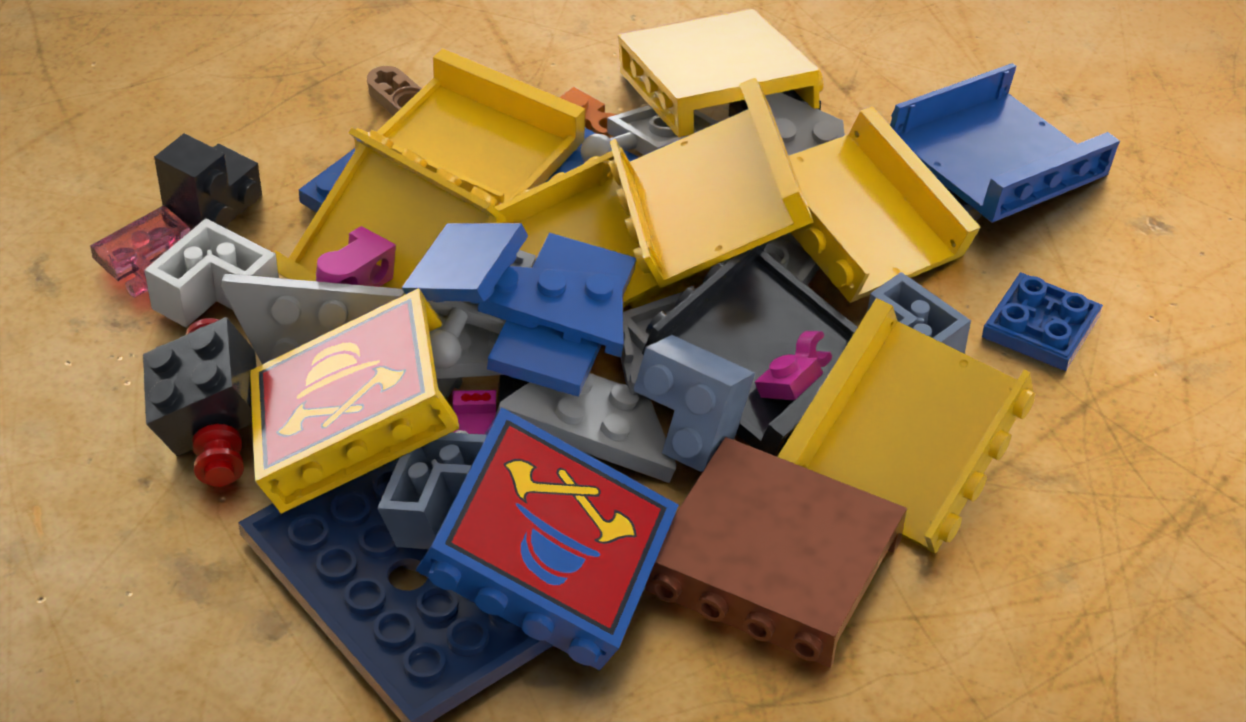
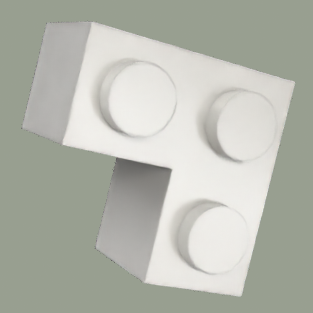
M204 219L144 270L152 310L184 327H188L216 301L232 309L221 289V280L225 274L279 278L275 253L208 219Z

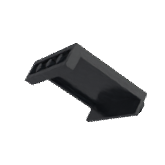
M766 242L732 257L725 265L722 262L716 264L708 272L703 280V284L696 289L690 286L682 293L672 311L668 314L664 310L659 312L645 330L649 337L642 354L644 355L646 347L673 335L755 372L736 434L751 447L777 456L858 327L764 251L768 243ZM823 331L824 337L817 343L816 351L831 352L833 356L829 364L821 367L823 374L796 400L761 398L755 381L769 369L770 363L783 355H795L797 340L803 332Z

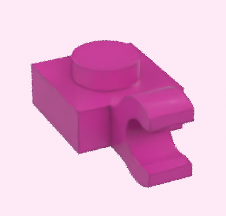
M823 331L803 332L797 340L795 355H783L770 363L769 369L755 381L761 398L796 400L823 374L821 367L829 364L833 357L831 352L816 351L817 343L824 337Z

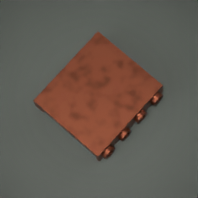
M725 437L674 515L645 585V590L655 594L663 601L675 602L700 613L711 621H720L746 632L756 640L770 642L794 652L804 660L815 661L831 668L834 663L837 641L887 551L894 553L902 539L907 508Z

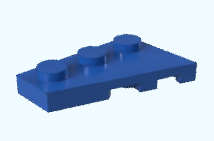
M509 266L495 285L493 294L484 302L478 303V312L531 329L543 325L564 332L563 339L580 344L582 339L604 345L606 346L605 353L621 358L624 345L622 275Z

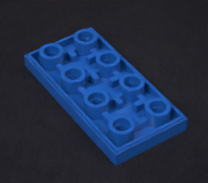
M549 233L532 268L622 275L623 297L634 273L636 258ZM506 321L488 356L487 370L579 397L601 348V344L582 339L581 343L577 344L563 339L564 332L543 325L531 329Z

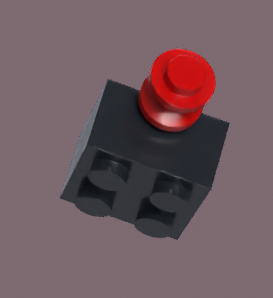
M227 317L221 320L215 318L198 320L189 326L185 336L165 345H160L143 354L146 425L176 456L193 450L197 456L194 462L196 478L202 483L214 487L229 485L237 481L244 472L243 458L239 454L242 448V438L237 430L252 424L250 370L257 367L255 350Z

